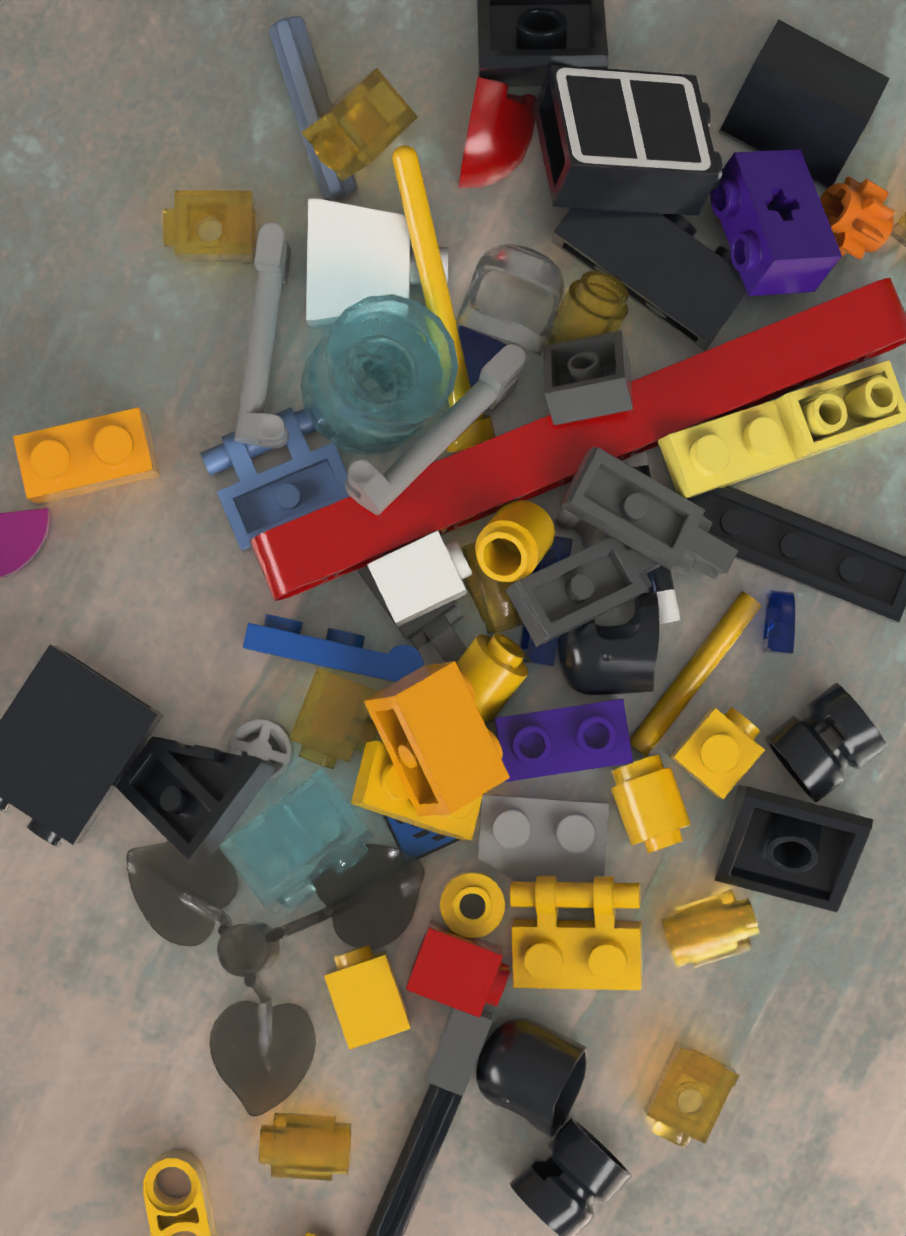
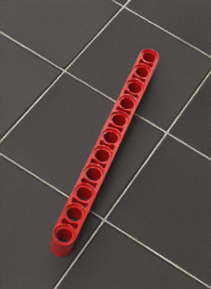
M891 278L878 280L631 381L633 410L559 425H553L550 414L431 463L379 515L370 512L350 496L257 535L250 540L251 547L274 601L293 597L368 566L367 564L431 533L438 531L440 536L497 513L501 507L509 502L516 500L527 501L572 482L586 452L594 446L624 461L658 447L657 440L669 434L760 405L906 344V312Z

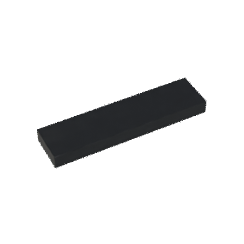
M731 486L721 489L719 487L687 498V500L705 509L703 516L712 522L708 533L738 550L735 559L892 622H900L906 607V556Z

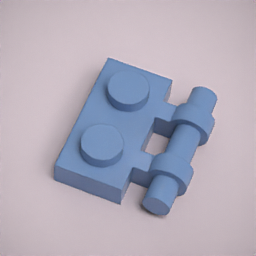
M317 403L297 412H293L292 407L274 414L282 418L289 431V439L286 445L292 460L264 472L257 473L252 458L274 448L235 441V431L222 436V444L200 452L210 476L232 466L240 482L217 491V495L241 551L244 552L251 549L250 540L267 530L350 497L345 490L347 471L335 443H329L310 452L305 440V435L327 426Z

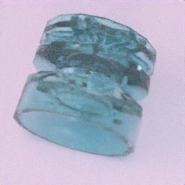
M394 294L366 297L343 311L306 359L300 383L304 409L317 431L339 448L363 455L390 452L409 441L440 410L453 392L458 370L454 340L441 319L418 301ZM370 378L374 379L379 387L373 388L371 391L362 384V382Z

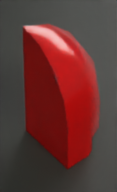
M481 77L477 78L461 165L459 188H485L506 179L523 162L532 140L535 125L533 106L537 98L534 95L524 94L519 96L508 94V84Z

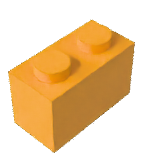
M139 407L13 436L26 497L37 505L160 477L147 415Z
M455 661L422 666L363 700L418 816L451 814L510 778L502 761L503 752L496 736L487 729L474 702L475 691L468 677L459 670Z

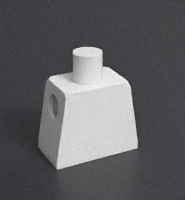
M308 198L306 322L308 327L319 329L410 314V285H421L413 248L411 247L405 215ZM439 247L448 285L449 247Z

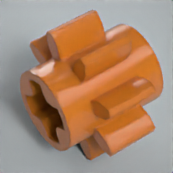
M850 176L846 177L844 183H836L830 186L820 197L842 257L849 253L857 259H862L865 252H874L882 247L893 229L894 211L883 204L889 192L867 178L860 183Z

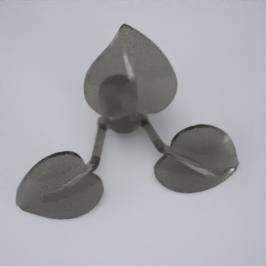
M169 841L133 848L126 855L131 890L150 926L167 941L180 946L192 947L203 944L208 940L214 930L216 921L220 923L218 933L221 937L217 945V956L220 964L230 974L244 977V984L247 987H251L260 999V1004L244 1000L231 1004L224 1009L214 1021L209 1041L213 1064L220 1077L235 1093L247 1113L252 1117L270 1111L297 1089L310 1069L316 1049V1033L307 1011L294 1003H282L272 1006V995L260 979V973L270 969L277 961L280 953L279 941L332 917L336 934L346 944L353 947L370 944L371 949L388 945L399 938L410 924L416 910L420 889L425 876L422 862L396 847L381 844H358L339 849L330 854L320 864L313 878L314 890L326 907L272 929L269 925L259 921H251L233 926L230 915L222 910L235 898L238 878L232 860L220 847L216 849L204 867L188 862Z

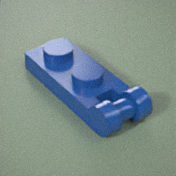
M269 614L265 615L263 626L248 623L243 648L391 682H396L424 666L420 652L412 646L399 645L394 647L388 654L363 648L365 636L328 628L325 640L300 634L303 622Z

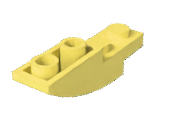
M890 360L787 393L775 400L669 434L657 441L676 493L687 499L719 487L721 489L904 423L906 422V403Z

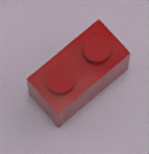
M430 919L407 979L406 990L480 1018L485 1003L495 1007L498 1006L510 974V970H508L509 965L501 962L503 958L501 946L480 938L462 937L450 930L448 926Z

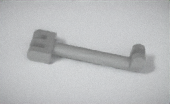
M275 222L265 223L258 232L254 260L258 275L234 438L235 441L269 448L283 447L289 439V431L282 418L274 414L264 413L282 284H287L291 258V248L284 231Z
M509 344L503 347L482 368L478 382L383 475L368 461H354L349 466L345 483V490L348 495L370 512L379 515L488 407L493 411L515 390L526 359L523 348L516 344Z

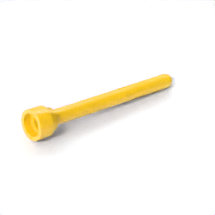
M401 145L394 150L392 162L447 398L451 408L471 389V384L418 155L413 147ZM483 412L446 448L447 452H459L496 437L491 415H484Z

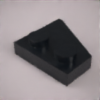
M152 736L115 787L188 862L204 867L270 778L276 767L271 762L256 756H241L226 753L215 748L200 745L191 746L178 741Z

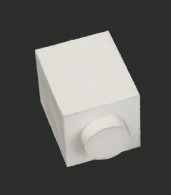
M438 531L367 564L398 627L466 595L467 591L462 579L472 575V571L457 540L444 544Z

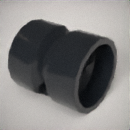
M834 683L807 704L808 716L805 719L792 716L765 737L767 744L801 789L816 803L845 781L844 769L850 766L861 769L888 748L885 740L870 718L852 696L838 683ZM829 728L841 742L833 751L819 735Z
M570 1118L547 1143L550 1155L546 1159L533 1158L510 1182L511 1188L520 1199L559 1236H577L595 1217L592 1207L593 1203L596 1200L609 1202L632 1177L627 1168L593 1134L575 1119Z

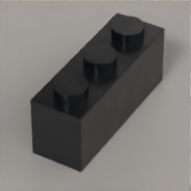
M570 208L553 232L552 243L704 351L707 350L747 294L741 275L731 261L730 250L718 246L713 252L694 238L697 229L679 214L661 215L660 213Z

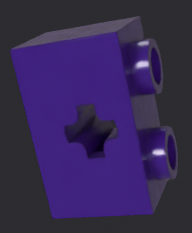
M801 149L733 153L722 169V177L718 188L710 192L712 210L719 217L728 240L731 261L741 275L748 296L815 292L842 255Z
M623 699L494 718L497 739L503 752L502 761L510 776L504 782L633 763Z

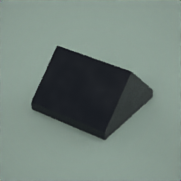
M477 0L478 77L508 84V87H533L543 85L551 64L608 69L604 0Z
M778 19L747 75L719 133L753 151L801 149L813 182L828 189L835 183L868 124L890 78Z
M738 785L714 881L838 913L872 830L873 819Z

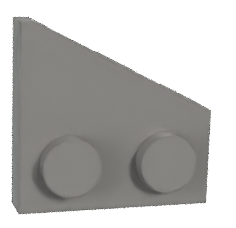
M483 794L477 858L515 881L536 882L537 875H557L558 882H594L595 876L605 875L609 803ZM562 908L581 920H595L593 908Z

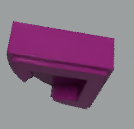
M43 508L0 513V578L18 572L36 556L49 534L51 509Z

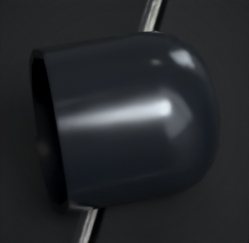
M656 592L643 593L634 599V615L625 624L600 626L593 619L558 637L559 665L564 679L571 688L585 695L653 692L654 668L660 636L659 606Z
M528 1018L510 1019L497 1027L484 1045L477 1064L476 1082L480 1092L489 1102L522 1116L537 1130L553 1137L559 1128L564 1125L580 1092L588 1064L587 1047Z

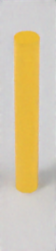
M743 591L739 594L629 738L630 745L646 758L761 609L762 605Z

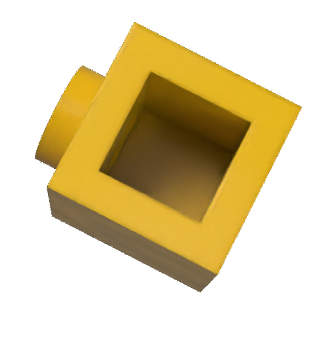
M730 707L725 714H722L717 708H709L668 757L716 798L724 799L765 749L754 741L761 731L736 709Z
M370 944L333 957L336 968L327 970L324 978L349 1050L411 1029L412 1022L387 950L373 954Z

